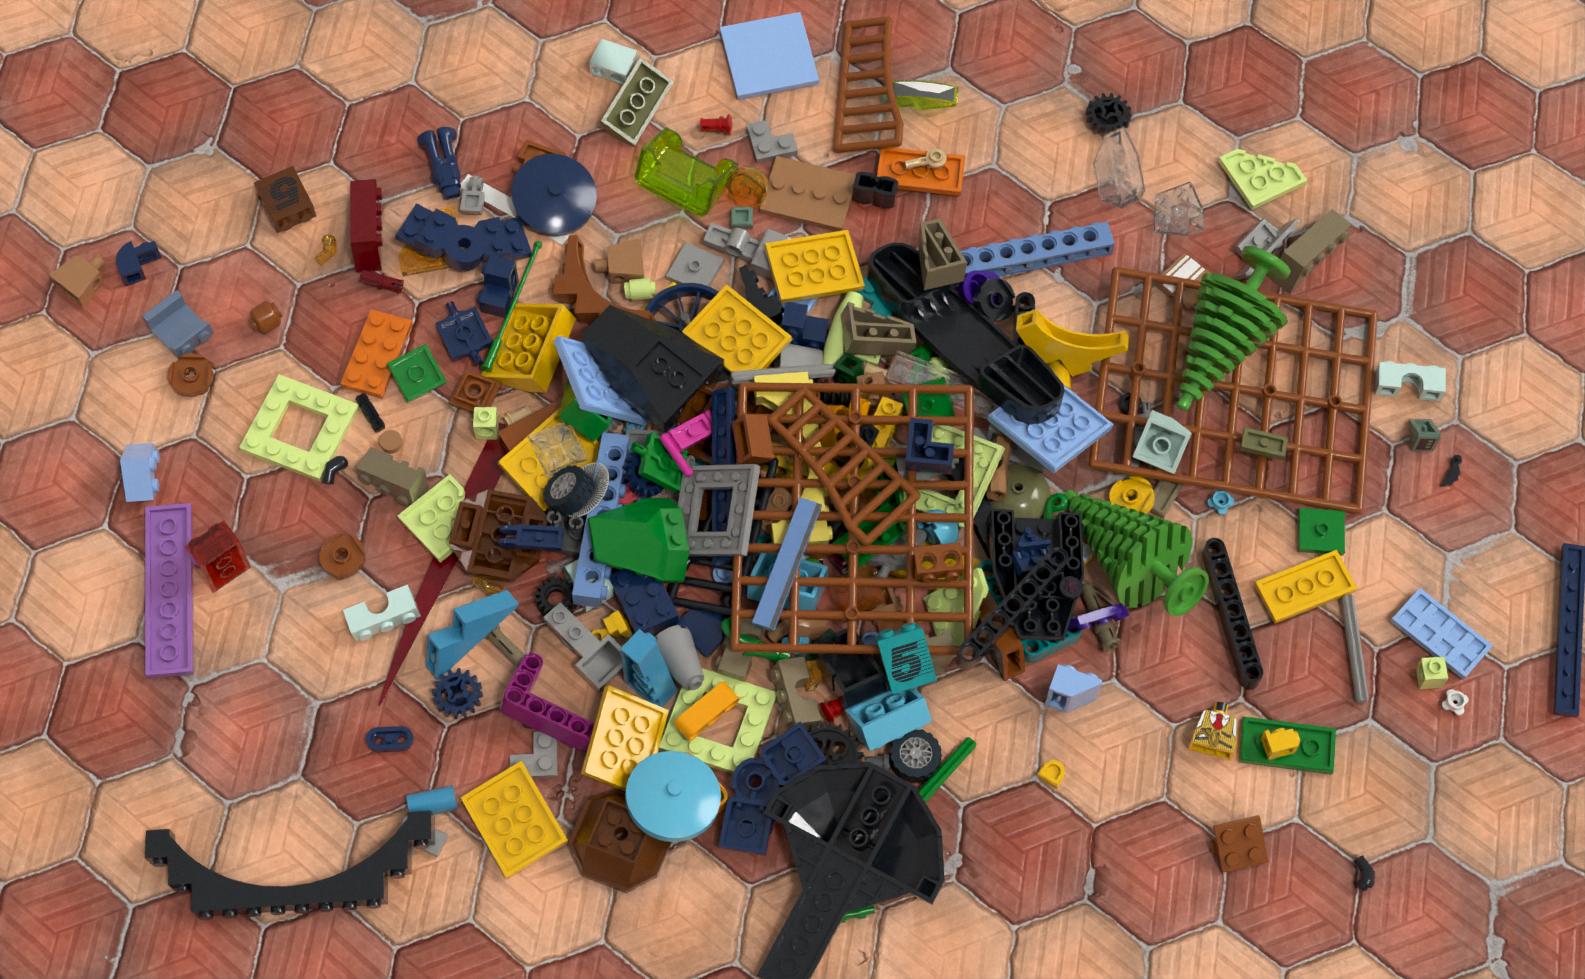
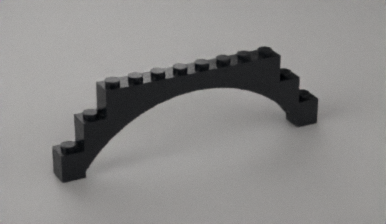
M432 811L407 812V820L380 849L362 862L332 877L294 886L248 884L211 871L195 861L177 844L175 834L170 829L146 830L145 859L155 867H165L168 863V885L176 893H189L192 889L191 912L196 917H199L200 920H211L213 916L236 918L237 914L258 917L261 916V913L271 912L272 915H284L285 911H295V913L304 914L309 913L311 909H319L320 912L333 911V908L343 907V910H356L357 906L377 909L381 908V905L388 904V876L393 879H401L405 875L412 874V846L416 849H426L429 845H435V816Z

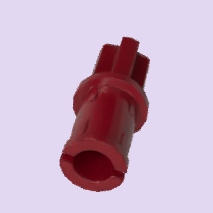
M363 270L360 274L361 283L376 286L379 290L384 288L401 293L403 288L395 286V284L404 286V280L386 276V273L378 274Z

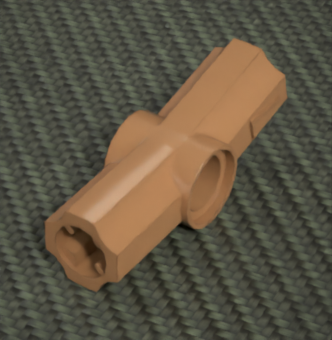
M998 435L996 438H993V443L1005 448L987 488V498L995 502L1003 501L1007 497L1008 464L1013 440L1005 435Z

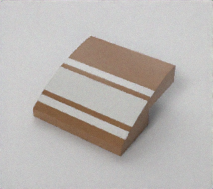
M1183 253L1162 274L1201 281L1203 274L1208 272ZM1155 282L1167 297H1175V285ZM1184 287L1182 308L1185 312L1199 301V289Z

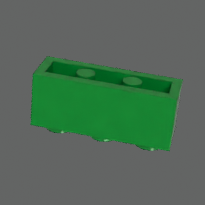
M887 503L876 512H892L894 509ZM862 521L858 527L867 535L881 521ZM894 522L870 545L892 544L907 532L904 522ZM849 531L833 542V544L847 545L849 542ZM840 554L841 558L848 564L847 554ZM860 554L858 556V568L876 554Z

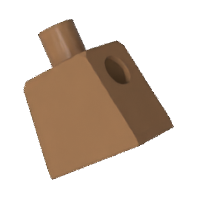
M641 239L610 245L607 247V259H595L596 272L609 271L610 283L624 284V282H629L631 279L644 278Z
M77 255L57 268L49 276L55 287L84 308L104 282L98 270L105 265V262L98 255H95L88 262Z

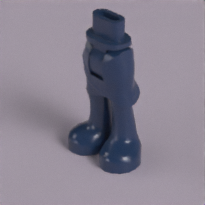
M440 127L437 129V136L444 158L439 156L434 131H425L417 137V143L420 148L427 149L434 184L443 193L445 200L457 198L461 195L459 190L461 187V175L457 163L458 160L454 156L452 143L457 138L456 130L451 127Z

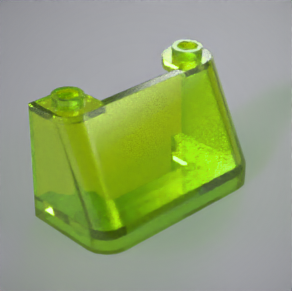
M666 127L641 148L635 173L636 182L648 191L697 216H705L712 210L736 175L739 164L724 158L714 167L682 151L681 136Z

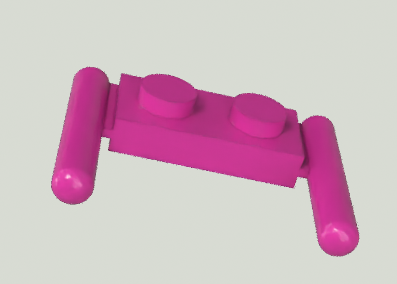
M708 410L704 414L696 416L659 437L686 477H691L693 471L680 452L712 436V412Z

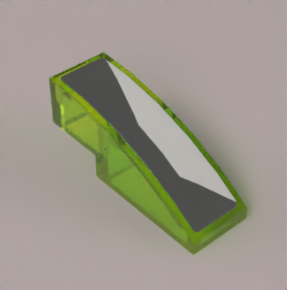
M921 80L892 81L898 107L914 106L916 110L956 107L957 86Z

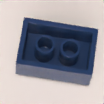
M625 568L611 574L609 580L614 588V596L633 634L640 629L645 634L649 632L656 636L679 622V615L662 582L655 581L654 577L647 575H636L635 571Z

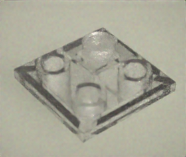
M1191 182L1155 194L1153 230L1155 233L1187 236L1204 230V209Z
M564 422L528 436L547 477L554 475L560 469L569 465H577L588 460L573 427Z

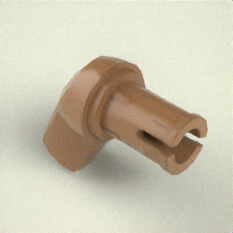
M782 619V622L776 626L774 632L770 630L767 632L769 638L774 643H778L789 634V619ZM799 619L798 635L810 637L821 634L826 627L824 620Z

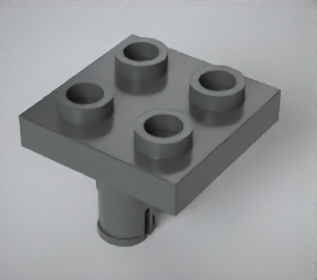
M549 507L547 514L548 526L564 527L562 552L559 553L579 557L587 514L581 517H563L559 512L555 513Z

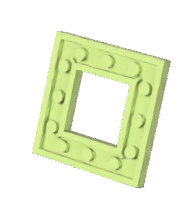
M279 374L239 446L240 452L321 482L324 476L325 464L334 458L360 408L359 404ZM290 404L327 418L309 452L272 438Z
M933 425L931 442L954 444V449H964V431L951 426ZM974 436L973 519L1005 450L1003 446ZM916 489L921 495L920 499L916 501V510L923 513L931 509H940L947 513H964V490H960L954 500L931 490ZM904 491V499H906L907 493ZM959 523L958 527L964 529V523Z
M702 668L704 680L698 689L685 690L681 687L659 750L663 752H689L709 767L733 774L741 762L756 757L777 699V692ZM725 681L740 698L736 705L747 709L734 746L729 747L699 736L692 741H688L673 724L674 721L719 683Z

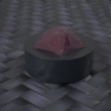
M1068 576L1061 580L1058 592L1063 599L1073 601L1080 596L1082 584L1077 578Z

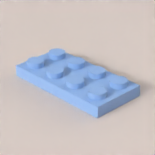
M1421 588L1415 592L1390 621L1432 656L1445 657L1446 667L1462 680L1468 676L1493 647L1491 643Z

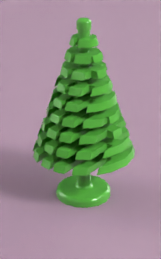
M1244 246L1241 257L1254 269L1246 284L1213 273V275L1204 273L1201 277V289L1199 288L1198 293L1199 302L1196 303L1195 309L1197 316L1194 315L1193 319L1195 329L1192 328L1190 333V339L1193 342H1189L1187 350L1190 355H1187L1185 358V365L1189 369H1184L1182 373L1183 379L1189 384L1180 383L1179 390L1183 395L1176 404L1179 409L1187 411L1192 404V400L1198 401L1204 396L1200 390L1210 391L1214 387L1211 381L1220 382L1225 377L1224 373L1229 374L1235 369V365H1240L1245 361V356H1251L1257 348L1255 347L1262 346L1266 343V338L1274 336L1277 330L1283 328L1288 323L1286 315L1281 312L1282 310L1275 303L1266 300L1268 298L1257 291L1265 276L1276 280H1285L1290 275L1291 270L1275 255L1258 247Z
M1071 489L1064 493L1068 498V504H1070V512L1081 513L1082 534L1086 535L1089 547L1092 549L1100 567L1107 574L1110 585L1123 606L1126 603L1129 608H1137L1138 602L1142 606L1150 603L1151 597L1155 600L1163 594V584L1167 587L1163 600L1164 609L1172 616H1180L1187 613L1201 600L1209 583L1208 574L1203 569L1195 567L1183 571L1193 544L1191 531L1187 526L1172 523V521L1140 511L1138 512L1132 508L1128 509L1125 506L1111 505L1109 501L1092 498L1084 493L1078 496ZM1179 566L1183 572L1177 576V570Z

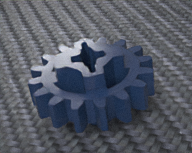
M632 452L629 457L625 458L627 464L623 465L622 469L626 470V473L622 476L628 478L626 486L631 485L633 487L632 493L639 491V497L646 495L647 498L658 495L662 492L661 490L665 489L638 474L641 455Z
M460 668L457 669L456 673L449 669L448 676L440 674L442 681H435L434 684L437 689L432 690V694L435 696L433 702L434 705H438V711L442 712L445 710V717H449L452 713L455 719L458 718L459 714L466 718L467 711L474 714L475 709L473 706H480L481 702L478 698H483V692L480 691L482 685L481 682H477V676L470 677L469 670L462 674ZM468 684L472 687L473 694H471L470 691L467 690ZM443 693L448 697L447 703L442 698Z

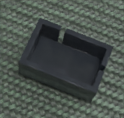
M847 628L834 634L835 644H847ZM856 632V645H865ZM828 636L812 644H832V638ZM812 653L813 662L832 691H835V695L844 709L886 691L885 673L872 654Z

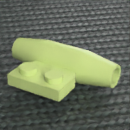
M853 291L848 292L836 311L824 344L823 364L835 365L846 353L841 314L848 302L854 303L855 307L862 309L864 298L861 294ZM850 353L864 362L870 361L869 364L875 366L878 365L881 355Z

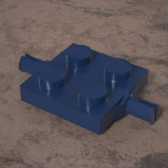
M453 301L450 304L448 302L446 308L450 315L435 324L452 361L455 362L470 356L474 366H479L478 362L482 365L483 360L479 352L491 347L493 341L476 306L466 311H458Z

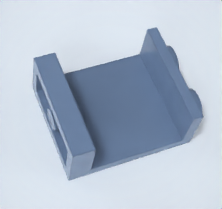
M178 290L142 316L150 331L178 360L180 356L192 353L197 346L207 342L214 334L208 321L204 323L186 305L182 294Z

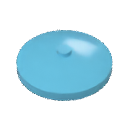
M665 751L645 758L634 768L627 782L625 802L631 819L647 835L662 841L680 842L701 835L711 826L719 811L721 790L715 774L702 760L684 752Z

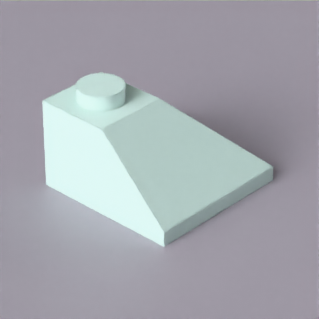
M1152 410L1133 457L1175 474L1192 433L1173 418Z

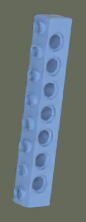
M1095 222L1084 227L1075 226L1068 230H1054L1048 234H1034L1028 238L1010 239L1007 242L990 243L978 248L969 247L961 251L968 265L966 266L965 276L970 271L976 270L990 271L1001 277L1112 255L1115 243L1108 222ZM960 282L950 284V286L959 285Z
M602 433L595 475L598 464L601 463L607 468L609 477L616 479L609 481L602 500L592 511L587 513L572 592L573 604L601 608L602 600L607 598L608 586H605V581L610 579L611 566L591 561L594 559L587 519L623 506L620 504V498H624L626 493V484H623L624 477L622 476L626 473V470L622 469V466L627 464L625 458L629 457L630 453L633 452L630 450L632 444H630L629 435ZM614 457L619 458V460L612 461L610 459ZM606 497L612 498L610 501H604L603 499ZM592 578L598 580V581L595 582V583H589V582H587L589 579H592Z

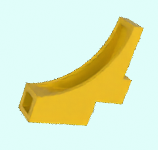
M1038 309L1017 315L1016 331L1024 343L1031 347L1046 364L1060 359L1072 377L1091 371L1093 362L1128 351L1129 335L1125 330L1108 334H1086L1056 325L1044 317Z

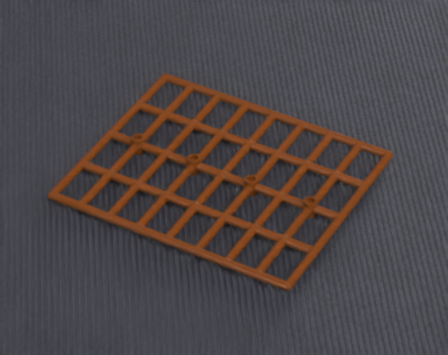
M1114 267L1112 269L1104 334L1113 333L1114 323L1138 327L1133 366L1111 363L1110 357L1101 360L1095 410L1109 421L1127 424L1122 464L1098 460L1100 439H1098L1090 446L1088 462L1090 468L1357 514L1363 512L1378 320L1377 311L1258 291L1268 298L1266 300L1275 303L1279 308H1281V303L1304 307L1301 346L1277 342V330L1274 336L1258 347L1268 349L1264 388L1240 384L1242 363L1234 366L1232 383L1223 381L1216 383L1211 381L1214 384L1212 389L1231 392L1227 432L1203 428L1206 391L1200 390L1204 396L1196 401L1194 426L1181 424L1193 435L1189 476L1164 472L1163 469L1158 467L1152 470L1131 466L1136 425L1145 427L1149 419L1137 417L1140 384L1142 377L1165 381L1162 414L1170 417L1174 382L1189 384L1183 379L1182 374L1175 373L1179 334L1190 336L1192 327L1180 325L1184 287L1201 289V281L1121 267ZM1120 276L1144 280L1139 318L1116 315ZM1152 282L1176 286L1172 324L1148 320ZM1313 309L1337 313L1333 351L1310 348ZM1345 314L1369 318L1366 357L1342 353ZM1147 329L1170 333L1166 372L1146 369L1143 363ZM1277 351L1300 355L1297 394L1277 391L1273 385ZM1309 356L1333 360L1329 399L1306 396ZM1341 362L1365 366L1362 405L1342 402L1339 396ZM1109 371L1129 374L1132 379L1128 415L1104 411ZM1239 393L1260 397V400L1263 402L1260 431L1268 433L1272 400L1296 403L1293 443L1288 442L1286 451L1292 452L1288 493L1264 489L1267 457L1258 455L1255 487L1231 483L1235 442L1241 443L1242 434L1236 433ZM1305 404L1323 407L1328 413L1325 448L1301 444ZM1338 410L1361 414L1358 454L1334 450ZM1202 437L1226 441L1222 481L1198 477ZM1301 453L1325 457L1321 498L1297 494ZM1334 459L1358 463L1355 504L1330 500Z
M741 382L738 388V418L747 414V391L796 392L805 386L811 392L851 393V412L849 415L837 416L844 423L849 424L859 437L862 424L908 425V445L910 418L933 420V425L964 426V449H954L953 458H964V481L916 480V471H907V481L915 489L964 490V513H916L915 502L907 510V513L902 514L895 521L907 522L906 545L864 546L860 545L858 539L850 532L847 545L808 544L805 553L847 554L848 578L800 577L799 566L790 589L789 610H782L779 618L789 619V644L740 643V619H753L757 611L755 609H741V585L766 586L770 576H742V556H733L731 651L881 654L878 645H856L857 623L859 620L906 621V623L915 621L964 622L965 641L973 633L974 388L971 385ZM860 393H908V416L862 415L860 412ZM917 393L965 394V417L917 416ZM804 397L794 405V415L785 414L778 421L793 424L803 415ZM752 414V415L767 416V418H768L771 414ZM816 415L807 424H825L829 420L824 415ZM803 427L794 435L801 444H803ZM850 442V447H845L836 456H850L851 460L860 449ZM772 446L773 455L793 456V479L759 478L757 487L792 488V511H754L752 520H792L801 497L802 488H825L819 479H802V458L791 446ZM813 447L808 452L812 456H823L831 447ZM871 447L881 457H906L907 448ZM736 450V465H737V464H739V462H738V456H737V450ZM859 465L850 472L848 479H842L835 488L851 490L861 480L859 477ZM874 480L865 489H884L893 480ZM859 495L849 503L848 513L851 519L858 513ZM820 511L817 521H843L839 512ZM872 512L863 521H882L891 512ZM916 522L964 523V546H961V552L964 555V579H936L929 583L915 579L914 547H920L916 546ZM749 543L748 552L779 553L782 544ZM860 554L906 555V578H857L858 556ZM799 586L848 587V608L846 611L799 610ZM857 587L906 588V612L859 611L857 609ZM915 588L964 589V613L915 612ZM798 620H846L847 644H798ZM928 646L930 655L956 656L960 646ZM964 653L962 656H970V654Z

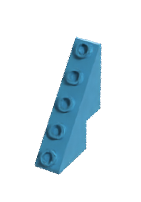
M508 590L453 609L452 626L428 634L425 665L436 680L441 678L440 674L444 675L449 669L519 606V603Z

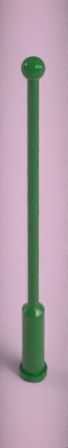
M541 241L534 243L535 248L498 337L494 338L486 360L481 366V369L485 372L490 373L492 371L493 363L502 344L501 338L537 252L542 248Z

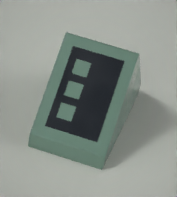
M1409 419L1411 451H1434L1441 438V433L1431 419Z

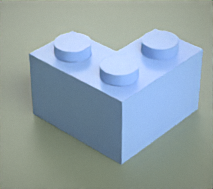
M154 443L129 444L120 458L126 502L154 500L156 493L160 490L159 480L155 479L154 476L157 463H160L159 450H155Z

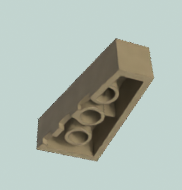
M1331 209L1283 251L1280 260L1291 270L1288 278L1285 280L1270 279L1291 294L1329 254L1331 255L1340 243L1343 244L1349 238L1350 233L1348 231L1352 224Z

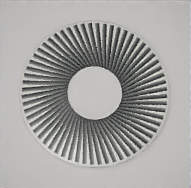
M590 463L581 468L594 480V491L591 494L590 500L587 501V504L581 510L567 516L581 517L586 515L602 500L609 483V473L603 464H598L596 475L597 463Z

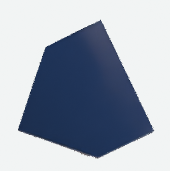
M1027 526L1011 554L1018 577L1026 576L1051 550L1048 547L1051 541L1049 539L1042 540L1035 534H1032L1033 530ZM1055 558L1051 559L1054 563L1058 564Z
M689 610L676 624L680 625L681 628L688 627L695 647L708 658L726 637L721 627L725 615Z

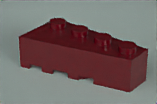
M376 179L350 181V244L356 273L363 270L370 272L382 271L381 247H383V238L380 231H383V223L380 216L383 215L382 203H379V200H383L382 188L377 187Z

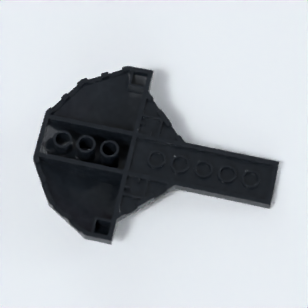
M871 762L818 765L784 787L775 790L763 814L785 827L803 890L760 968L757 977L761 979H811L847 913L909 894L933 905L945 883L942 830L916 786Z

